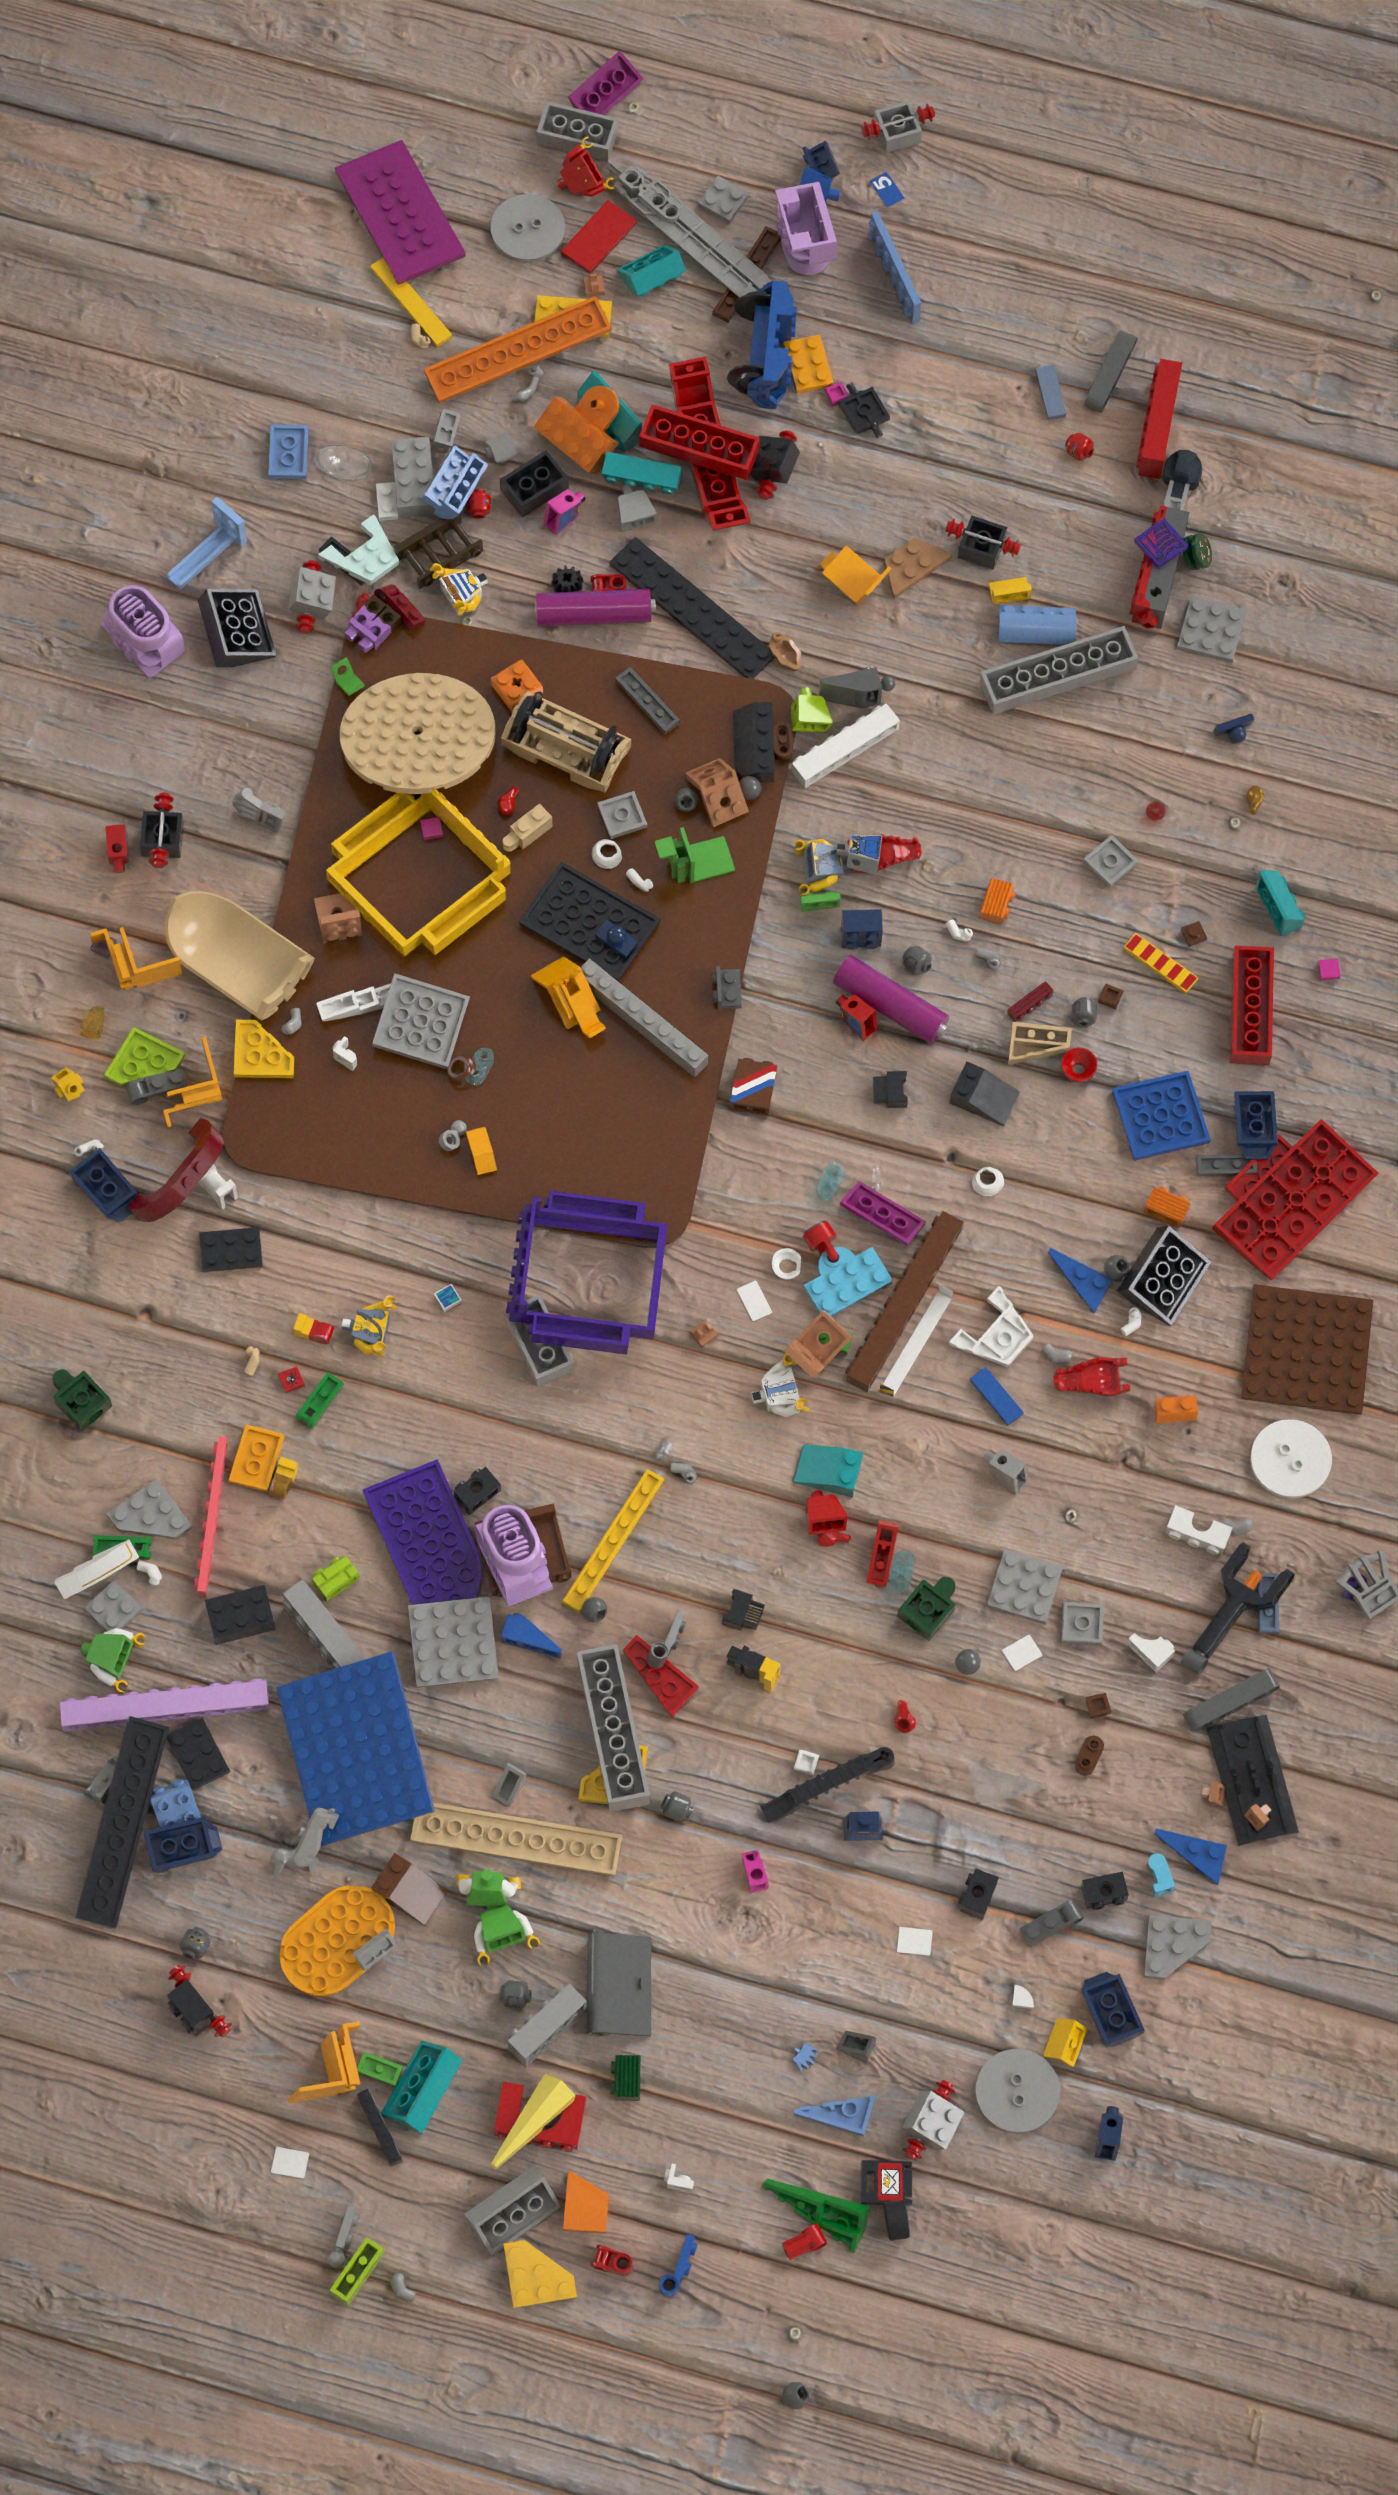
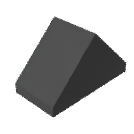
M845 2031L837 2050L867 2064L877 2038Z

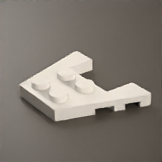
M998 1286L987 1298V1302L1002 1313L978 1341L960 1329L949 1341V1345L1009 1367L1032 1341L1034 1336L1021 1316L1013 1308L1011 1301L1005 1296L1003 1289Z

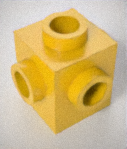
M67 1067L50 1078L56 1087L54 1091L60 1099L63 1097L67 1101L75 1100L80 1096V1093L85 1091L81 1085L83 1083L81 1077Z

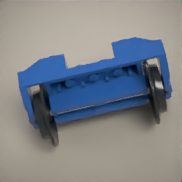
M771 281L765 284L763 288L741 296L734 304L736 313L742 318L754 321L750 365L733 368L729 371L727 380L737 391L747 395L753 400L752 402L765 409H777V404L786 394V386L790 387L792 356H789V349L779 348V343L790 341L791 337H795L797 307L793 306L794 298L788 289V282Z

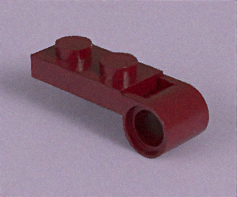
M390 584L374 591V595L388 604L401 616L402 621L410 630L423 626L426 622L420 611L395 585Z

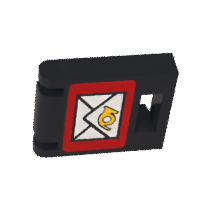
M862 2160L861 2204L884 2205L885 2202L904 2200L906 2206L912 2205L911 2199H905V2197H912V2170H904V2168L912 2167V2162ZM874 2173V2192H867V2174Z

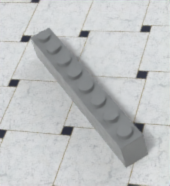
M588 959L581 967L592 993L597 999L693 1077H696L708 1065V1054L591 959Z

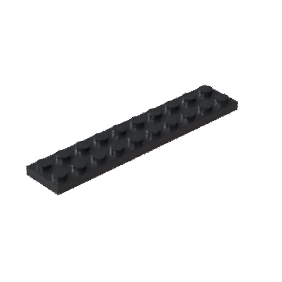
M637 537L633 538L609 561V565L636 588L650 589L651 599H655V603L743 677L754 679L775 659L767 645Z
M132 1716L128 1717L77 1907L76 1919L113 1929L117 1927L169 1731L168 1726Z

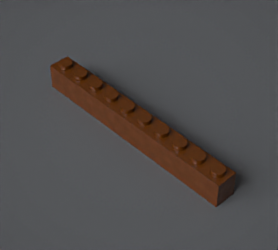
M942 1211L940 1216L936 1215L931 1224L933 1226L931 1232L927 1231L922 1239L924 1244L921 1249L917 1248L913 1254V1263L906 1266L902 1282L898 1281L893 1289L895 1294L892 1298L888 1297L884 1304L886 1309L883 1314H878L874 1322L876 1325L874 1330L868 1331L864 1339L867 1342L864 1347L860 1346L855 1354L857 1359L854 1364L850 1363L845 1372L847 1374L846 1382L868 1393L961 1233L964 1221L945 1211Z

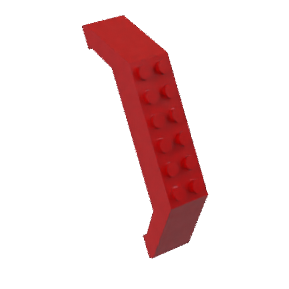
M706 356L669 364L676 412L721 425L714 401ZM689 463L703 517L713 531L751 523L747 506L741 499L734 476Z

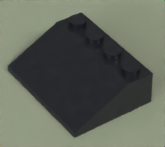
M206 589L197 601L216 667H236L277 656L258 589Z
M1170 1226L1157 1227L1117 1289V1292L1135 1306L1172 1326L1212 1262Z

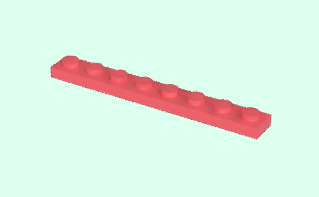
M218 1436V1443L214 1442L213 1454L216 1455L215 1462H211L210 1468L213 1480L208 1483V1493H211L210 1500H206L205 1512H208L207 1520H203L202 1526L205 1538L200 1541V1551H203L202 1558H198L197 1570L200 1571L199 1578H195L194 1590H197L198 1596L207 1598L228 1446L227 1437Z

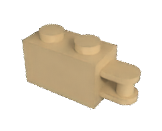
M538 804L510 826V833L503 838V849L506 852H511L518 846L522 850L553 827L552 816L541 804Z

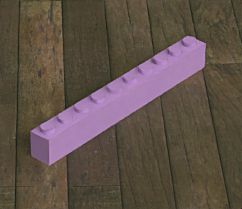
M259 1678L242 1683V1681H232L227 1685L212 1683L208 1687L192 1685L188 1689L172 1687L168 1691L161 1692L154 1689L139 1694V1692H129L123 1696L109 1694L105 1698L89 1696L85 1700L69 1698L64 1700L65 1702H60L63 1732L126 1725L129 1716L150 1722L270 1710L267 1681H262Z

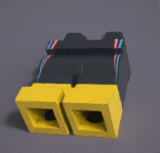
M745 1645L742 1650L731 1646L727 1654V1665L734 1667L735 1674L740 1677L743 1674L747 1679H756L764 1683V1690L772 1693L780 1677V1663L750 1651V1648Z

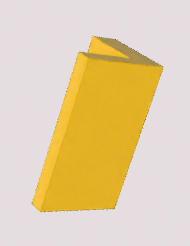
M1026 577L990 582L988 584L993 605L1031 598V584L1027 583Z
M1057 2018L1043 2057L1056 2059L1068 2067H1074L1088 2028L1076 2020Z

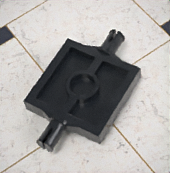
M853 382L847 384L846 388L851 395L839 401V406L857 435L866 430H872L876 438L881 437L883 433L879 425L889 421L890 415L873 386L866 390L857 391Z

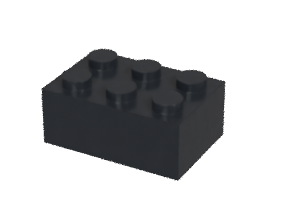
M547 450L500 479L501 492L521 517L526 516L569 489V477Z
M265 1585L205 1600L216 1645L276 1630Z

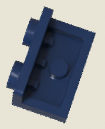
M824 141L811 149H808L806 146L802 148L804 151L803 159L811 169L831 179L840 174L828 142Z

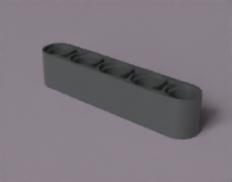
M1122 330L1119 331L1087 395L1084 406L1101 413L1104 411L1134 350L1138 337Z
M1270 1668L1189 1709L1183 1716L1193 1733H1196L1275 1692L1280 1688V1685Z

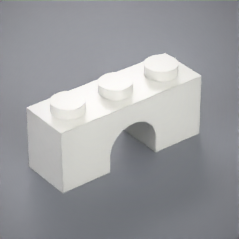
M1175 1505L1165 1533L1169 1534L1168 1536L1174 1540L1181 1539L1186 1541L1192 1547L1207 1549V1552L1210 1554L1223 1555L1232 1527L1213 1520L1210 1529L1203 1532L1198 1531L1192 1525L1194 1512Z

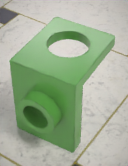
M347 658L330 667L337 685L347 695H351L364 687V683L353 673ZM345 665V673L339 675L337 673L338 668Z

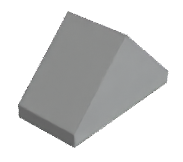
M508 1763L492 1797L510 1807L527 1782L526 1773Z

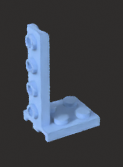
M218 497L212 501V512L214 515L213 520L219 528L167 574V579L180 590L234 541L241 547L247 542L244 520Z

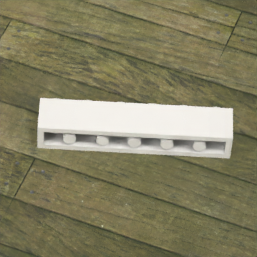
M887 703L882 707L877 706L866 717H860L855 724L844 727L836 736H830L820 746L812 747L806 755L795 758L792 763L791 772L802 786L807 788L897 731L900 726V720Z

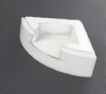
M1015 1985L1012 2007L1033 2009L1034 2003L1030 1993L1025 1988Z

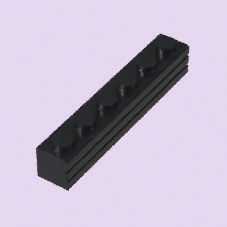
M369 2088L358 2093L357 2098L390 2167L403 2162Z

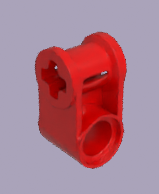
M594 574L590 577L592 591L627 590L626 578L621 574ZM617 584L622 585L621 587H614Z
M596 2246L595 2260L590 2265L592 2268L620 2276H627L632 2272L633 2263L628 2254L615 2251L606 2246ZM626 2260L629 2265L626 2269H620L617 2267L618 2262Z

